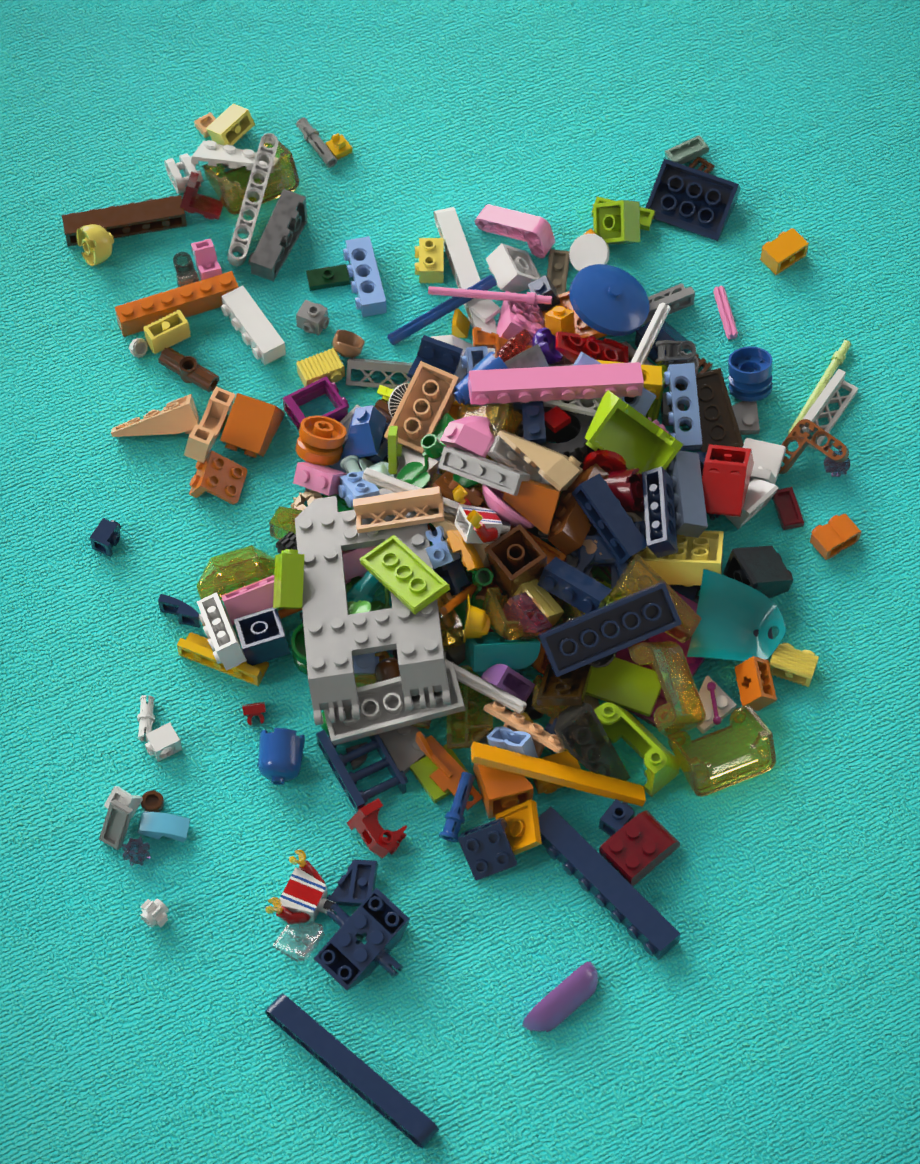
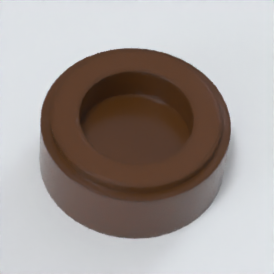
M152 790L143 794L141 807L144 812H160L163 809L164 800L159 792Z

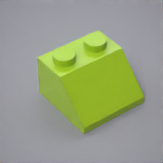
M620 200L593 204V228L595 234L602 237L607 244L639 243L640 203L637 201Z

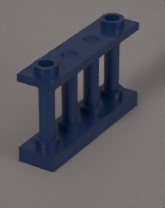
M325 730L316 733L317 744L355 812L364 807L368 799L395 786H398L402 794L406 793L408 779L403 771L399 772L378 734L369 736L372 740L371 742L344 755H338L335 750L337 746H334L330 736L328 737ZM377 749L382 760L355 773H348L345 768L348 762ZM386 767L388 768L392 778L368 790L358 791L356 787L357 781Z

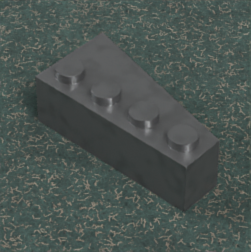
M283 189L257 248L250 256L251 274L271 281L275 280L307 223L305 196Z

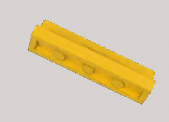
M190 632L186 640L180 638L177 643L179 656L259 686L269 667L268 662L252 666L245 661L237 667L226 671L223 663H217L207 638Z

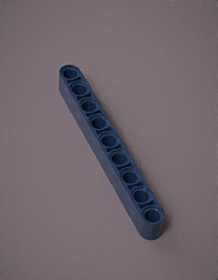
M281 993L265 1010V1014L278 1027L418 1147L423 1149L439 1131L438 1126L286 995Z

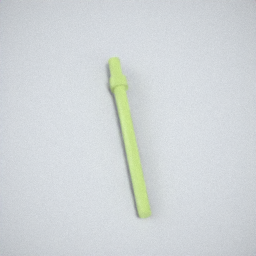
M845 340L840 349L833 354L830 365L791 426L788 435L795 425L805 417L838 366L842 365L846 359L845 355L851 346L849 341Z

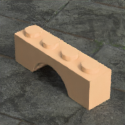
M219 387L215 388L199 425L195 424L188 437L184 456L204 463L230 414L236 394Z

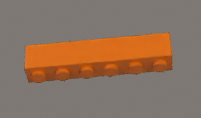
M230 271L116 306L117 322L123 337L144 331V326L152 322L155 323V320L158 321L170 313L177 312V310H180L184 317L187 318L219 308L223 305L222 296L239 288L233 272Z

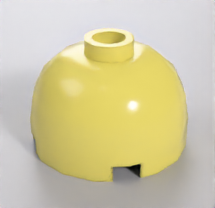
M94 224L85 225L77 229L78 246H83L85 252L81 254L90 266L105 262L112 253V244H114L112 234L108 233L102 226Z

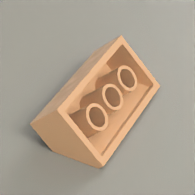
M420 361L389 427L398 426V444H402L403 447L420 454L425 452L421 446V439L427 434H433L439 421L449 412L455 400L453 395L455 392L454 387L460 382L459 377ZM389 427L384 435L386 439H388Z

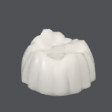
M142 338L133 339L129 346L131 354L137 358L143 357L148 350L147 341Z

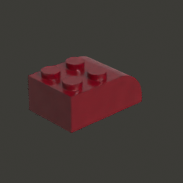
M643 811L605 841L599 848V854L634 886L678 849L680 842L648 811Z

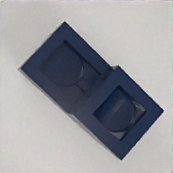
M160 594L158 600L160 612L177 615L179 624L200 628L199 613L179 599Z

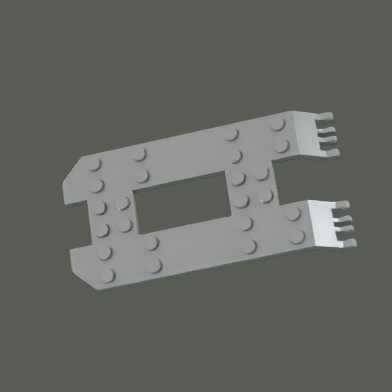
M386 488L379 489L380 495L396 493ZM336 496L314 499L295 518L298 554H305L302 612L308 682L315 725H322L324 723L321 710L329 709V720L331 723L336 722L335 708L339 710L340 722L345 721V706H352L351 712L354 720L361 719L353 656L397 649L406 711H413L414 705L411 696L420 695V708H427L425 694H429L431 708L436 707L435 692H443V705H451L437 599L417 614H414L391 593L392 608L348 614L342 551L378 546L392 535H395L433 570L432 563L425 549L430 547V541L425 534L428 531V523L358 533L355 510L339 512ZM415 511L409 512L405 517L413 518L417 513ZM387 515L383 520L386 522L392 521L396 516ZM362 519V525L370 524L374 519Z

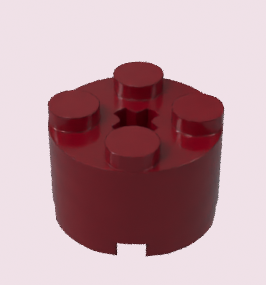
M639 468L612 471L608 478L604 479L626 512L644 511L642 474L638 472L640 471Z

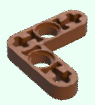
M802 419L795 425L781 444L785 446L786 453L791 457L789 459L784 455V466L780 467L779 474L787 473L808 444L837 463H842L848 459L849 449L841 441L812 421ZM804 426L808 427L814 433L813 436L804 432L802 428ZM820 436H827L828 438L824 446L817 445V440ZM793 441L798 442V449L790 452L788 450L789 444ZM833 445L838 450L841 449L843 454L841 456L836 455V453L830 449L831 446Z

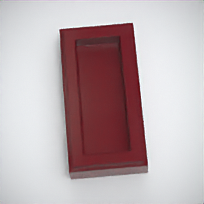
M793 488L778 489L773 495L772 500L782 530L803 527L804 520Z

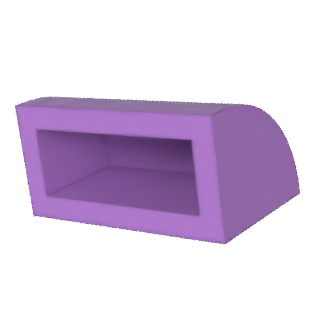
M496 664L490 667L481 676V679L524 702L527 701L536 685L504 664Z

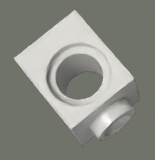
M170 722L146 734V750L150 756L154 755L158 762L182 750L180 739Z

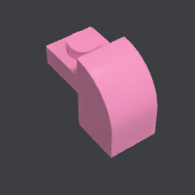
M211 239L191 243L200 279L204 280L222 274Z

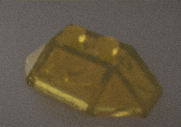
M252 545L211 557L196 586L200 599L202 600L217 592L222 601L221 595L273 576L275 572V558Z
M469 665L459 666L481 678ZM459 681L458 684L465 711L447 715V749L471 748L473 741L478 742L493 731V715L483 710L486 704L493 702V699Z

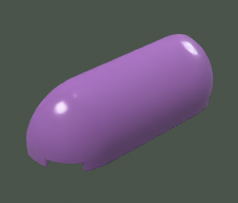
M591 961L584 963L533 1007L525 1017L523 1026L529 1031L549 1032L563 1022L596 991L598 973L594 964Z

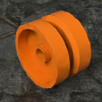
M309 416L304 418L300 424L299 437L295 447L297 455L315 465L326 466L338 463L343 452L342 445L347 434L346 428L337 420L325 416Z

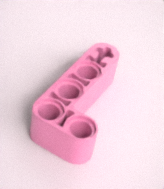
M486 205L475 219L476 226L485 232L527 242L531 253L538 258H544L555 243L549 222L539 216L494 205Z

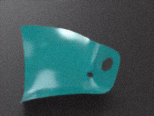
M703 569L700 596L687 657L744 662L755 656L767 660L777 649L786 634V625L779 607L758 590L727 576ZM777 626L779 629L777 637L770 639L768 637L769 629ZM756 629L759 630L757 637L753 634V631Z

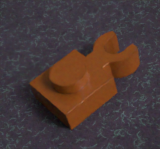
M452 480L448 488L453 491L460 484ZM464 488L468 493L464 499H468L473 506L482 508L485 503L481 498L483 495L474 488L471 490Z

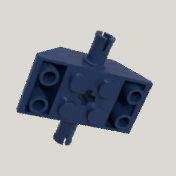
M378 888L374 889L351 916L346 914L337 903L331 906L337 915L328 909L326 915L338 924L340 929L313 959L344 989L348 991L370 976L379 964L392 977L399 974L396 970L401 971L403 965L398 963L389 953L402 939L411 919ZM364 937L367 940L366 944L362 943Z

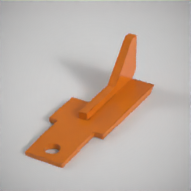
M419 731L416 733L417 745L438 767L429 777L443 792L448 789L455 796L461 773L466 771L432 735L425 739ZM473 786L469 795H472L474 799L473 801H467L465 807L467 810L483 798Z

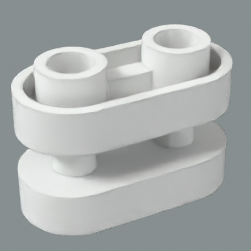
M188 153L180 155V162L175 163L173 158L164 161L167 174L177 194L185 192V185L188 183L191 171L199 174L197 181L203 182L200 170L196 171V164H191L192 156H189ZM180 170L184 171L186 177L182 178Z

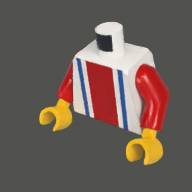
M458 485L452 491L454 500L460 502L454 524L466 543L491 544L499 538L500 534H506L510 531V522L501 521L494 510L472 506L468 499H464L468 493L461 485Z
M303 850L294 851L298 855L299 860L294 856L289 858V862L293 865L298 864L299 868L295 867L280 899L277 897L269 899L268 902L273 904V907L267 906L265 908L268 914L276 912L279 918L291 925L306 923L307 921L314 922L319 911L326 914L328 909L334 912L331 906L335 902L326 899V883L310 862L305 861L306 854Z

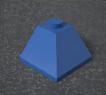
M374 405L355 409L349 424L341 456L342 460L351 455H355L358 458L378 455L387 419Z

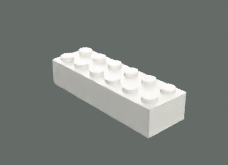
M453 662L445 664L451 705H443V692H435L436 707L431 708L429 694H425L427 708H420V695L411 696L414 705L413 711H406L401 676L357 688L361 719L354 720L351 712L352 706H345L346 720L340 722L339 710L335 708L336 722L331 723L329 720V709L324 710L330 738L334 746L465 711Z

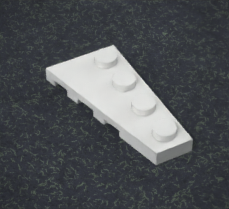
M208 140L203 141L192 155L191 164L205 161L208 162V166L217 167V164L222 163L227 164L229 168L233 169L246 166L247 170L252 171L257 153L250 149L242 150L232 145H220ZM274 158L270 173H274L278 167L279 158ZM259 161V164L262 166L268 165L265 161Z

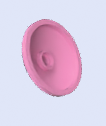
M487 485L482 486L487 506L496 512L501 521L510 522L512 527H516L519 524L524 529L535 527L503 500L504 493H500V490Z

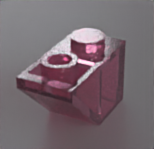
M526 592L512 596L499 612L500 617L512 631L538 633L552 627V624Z

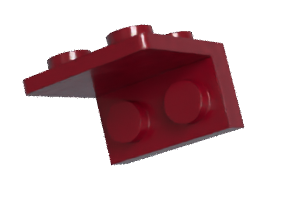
M191 171L180 208L189 213L196 212L202 214L210 220H219L224 202L199 194L198 189L201 183L197 181L199 174Z

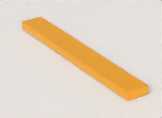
M474 741L471 746L472 763L642 807L646 802L643 785Z

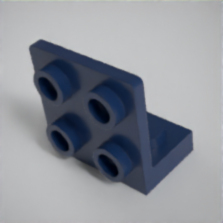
M424 335L417 357L407 376L409 378L413 377L420 361L455 375L463 349Z
M504 817L464 831L458 838L475 880H480L518 864L504 831L507 827Z

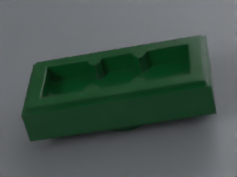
M346 264L306 270L310 291L350 284Z

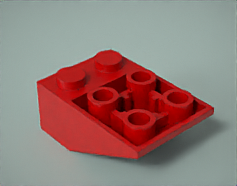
M709 444L702 476L706 513L741 517L754 465L750 448Z

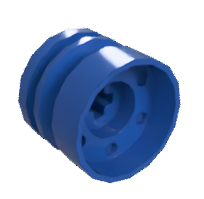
M749 346L737 349L729 356L728 381L729 391L733 397L742 401L753 402L762 400L771 393L773 387V359L768 351L759 347Z

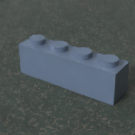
M679 450L666 468L673 481L676 532L678 535L699 538L708 527L699 454Z

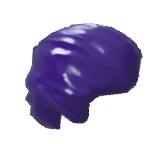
M549 328L539 329L533 337L532 347L537 344L540 346L547 364L551 365L560 362L563 355L556 350V336L551 333Z

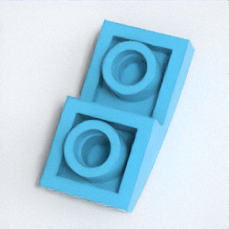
M143 812L138 833L158 840L161 836L184 842L187 838L190 819L167 813Z

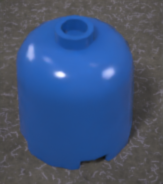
M274 728L272 733H267L266 729L261 731L258 757L260 774L266 779L271 780V783L275 785H283L285 782L295 779L301 770L305 736H296L295 730Z

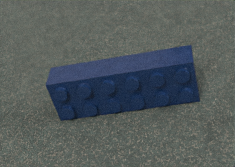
M659 582L539 633L538 637L554 675L559 677L679 626L682 623L665 582Z

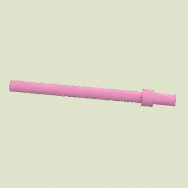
M432 286L428 288V295L526 302V305H535V303L552 304V296L536 295V293L531 292L518 294Z

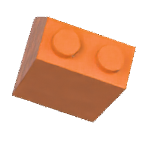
M237 393L220 441L226 444L225 448L237 452V449L245 451L244 454L256 458L259 455L264 457L285 413L275 405Z
M532 479L521 482L517 496L500 491V493H504L503 500L541 532L544 534L549 533L561 491H558L553 485Z
M474 763L473 771L480 794L483 797L482 800L488 819L494 818L496 814L530 799L533 800V786L525 776Z

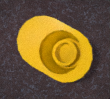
M469 594L467 595L464 643L466 639H478L487 635L490 627V618L486 611L470 605Z

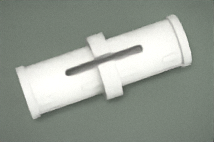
M146 695L140 697V714L137 716V721L139 722L138 740L143 742L144 733L152 732V723L155 722V715L153 714L155 698L150 695L148 696V704H146Z

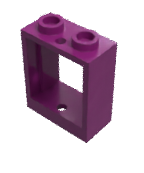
M327 376L283 397L284 411L298 431L302 420L306 418L299 407L324 394L327 395L336 409L322 416L340 422L348 414L349 404L346 398H341L334 382L331 383Z

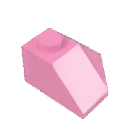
M471 415L450 422L440 441L447 447H456L485 458L494 442V436L490 432L489 426L491 424L487 417Z

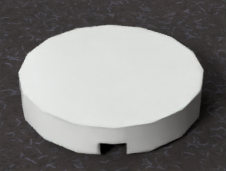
M589 233L578 237L573 242L569 252L570 262L578 271L590 265H606L610 255L609 246L604 239L596 234Z

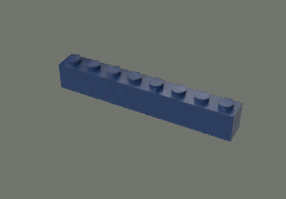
M550 807L538 817L541 842L549 856L554 860L557 859L567 874H573L579 880L578 883L585 891L589 890L595 896V901L601 907H606L611 912L612 918L617 923H622L627 928L628 934L633 939H638L650 956L654 955L659 960L679 943L681 933L560 814Z

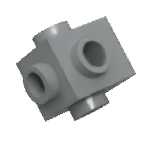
M305 300L296 314L297 327L302 328L308 333L320 335L321 331L327 328L330 321L328 308L319 303L315 304Z

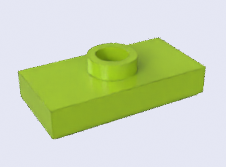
M390 426L388 431V473L397 474L398 457H402V444H398V426Z

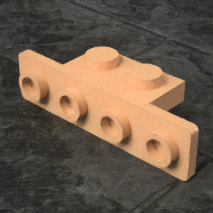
M496 701L486 704L483 708L487 713L505 722L503 727L510 728L513 732L523 731L529 733L538 758L541 756L545 746L556 753H560L568 747V744L560 736L546 732L541 725L527 721L522 714L512 712L506 706Z

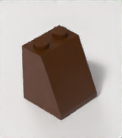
M521 524L484 548L497 585L511 603L513 602L512 596L519 586L537 579L539 581L544 567L547 566V555Z

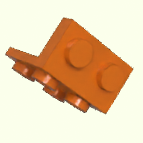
M210 451L204 463L199 461L196 463L195 468H197V472L190 481L191 490L189 495L197 498L207 491L234 505L239 500L247 469L214 451Z

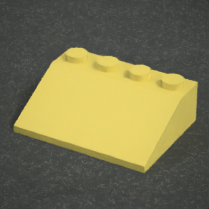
M704 531L699 538L677 534L678 553L657 558L647 547L640 555L632 559V579L634 583L648 585L665 582L666 586L683 585L690 587L701 585L703 569L722 575L724 531Z

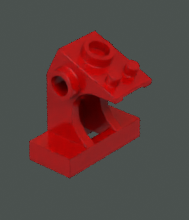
M378 798L360 808L347 822V825L351 831L356 828L369 850L383 859L388 853L392 855L399 847L400 842L407 836L404 833L407 826L405 825L393 832L383 829L378 822V813L383 804Z

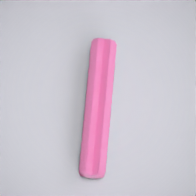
M723 286L715 287L713 293L726 337L729 340L736 339L738 331L725 288Z

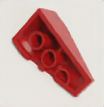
M561 331L556 333V350L573 364L581 352L595 360L629 363L628 346L608 338L596 340L594 336L582 338L579 334Z

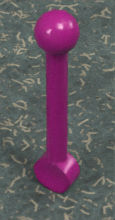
M709 682L707 690L711 694L714 712L713 723L719 725L722 720L718 715L714 692L716 684Z

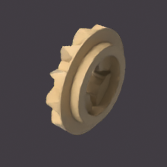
M306 489L304 493L299 492V496L294 497V503L290 505L292 514L297 517L306 508V505L304 506L306 500L307 505H309L314 499L322 498V495Z

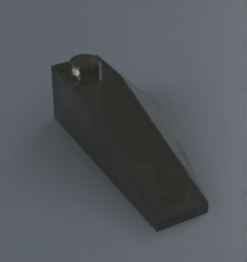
M583 702L582 705H572L560 713L554 731L565 750L590 772L624 781L630 778L591 704Z

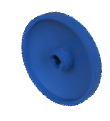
M605 264L587 266L577 273L570 286V302L578 317L589 327L603 334L611 336L630 335L639 330L648 317L650 304L646 291L632 275L615 266Z

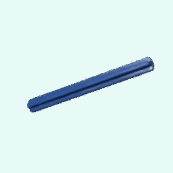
M489 275L467 289L487 291L496 286L497 282L493 275ZM451 297L388 334L389 342L392 345L399 343L474 298Z

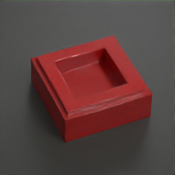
M558 406L544 414L545 426L554 433L571 423V417Z

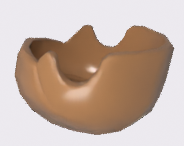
M337 330L332 344L336 352L342 357L354 358L362 352L365 341L353 332Z

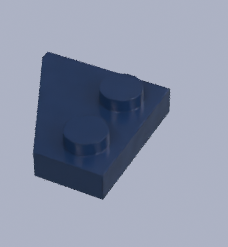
M353 860L348 867L347 873L340 878L337 888L332 895H328L327 899L338 905L359 907L374 891L378 868L377 861Z

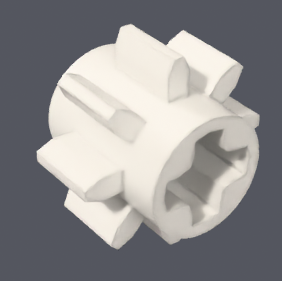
M148 899L141 906L143 913L140 917L149 927L153 928L155 925L162 927L169 920L167 918L169 909L159 899L155 901Z

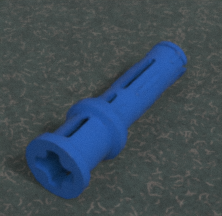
M468 772L461 773L451 810L445 814L446 822L443 832L439 834L440 838L450 842H459L458 834L461 824L465 822L463 814L475 775Z

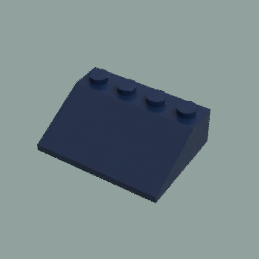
M664 158L645 208L655 210L653 218L655 220L718 241L733 211L741 188L737 183Z

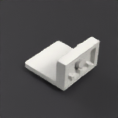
M746 438L743 448H750L752 450L754 461L750 482L757 478L775 484L786 452L785 446Z

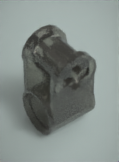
M186 252L177 253L173 258L178 287L199 281L191 256Z

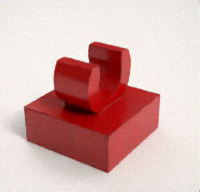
M264 702L242 705L243 715H248L247 723L249 725H252L251 718L255 715L259 716L261 724L264 723V716L262 714L266 712Z

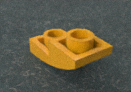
M458 530L446 531L448 535L447 543L450 549H452L453 553L462 552V563L468 571L484 568L482 560L472 543H466Z

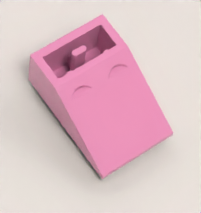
M503 301L496 330L497 334H499V337L508 340L513 339L532 346L535 333L539 329L544 328L542 310L536 303L535 305H526V302Z

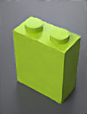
M285 549L281 551V554L275 555L273 608H302L305 554H298L299 550Z

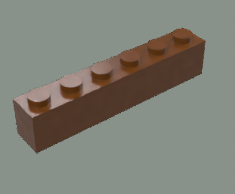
M182 196L150 199L143 202L62 215L67 247L78 245L77 229L90 224L102 226L108 233L112 234L114 239L187 226L185 211L183 208H180Z

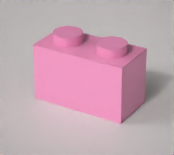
M299 462L297 463L293 483L328 496L339 494V476H344L346 473L323 465Z

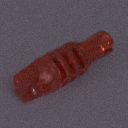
M526 329L521 330L497 351L496 356H499L503 362H506L519 355L533 339L532 335Z

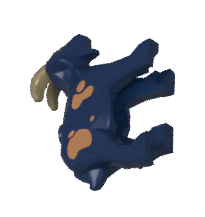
M626 512L646 539L645 522L636 513ZM595 531L593 534H587L582 546L569 554L574 558H578L575 568L590 576L593 566H610L612 591H623L624 586L634 588V581L629 574V561L620 565L598 531Z

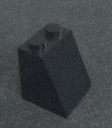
M773 546L732 549L723 572L724 576L744 583L763 593L768 598L788 592L793 582L792 573L785 567L780 554L776 553Z

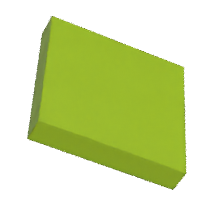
M448 743L442 746L468 772ZM426 756L410 765V770L435 804L452 793L448 789L443 792L429 777L438 767Z

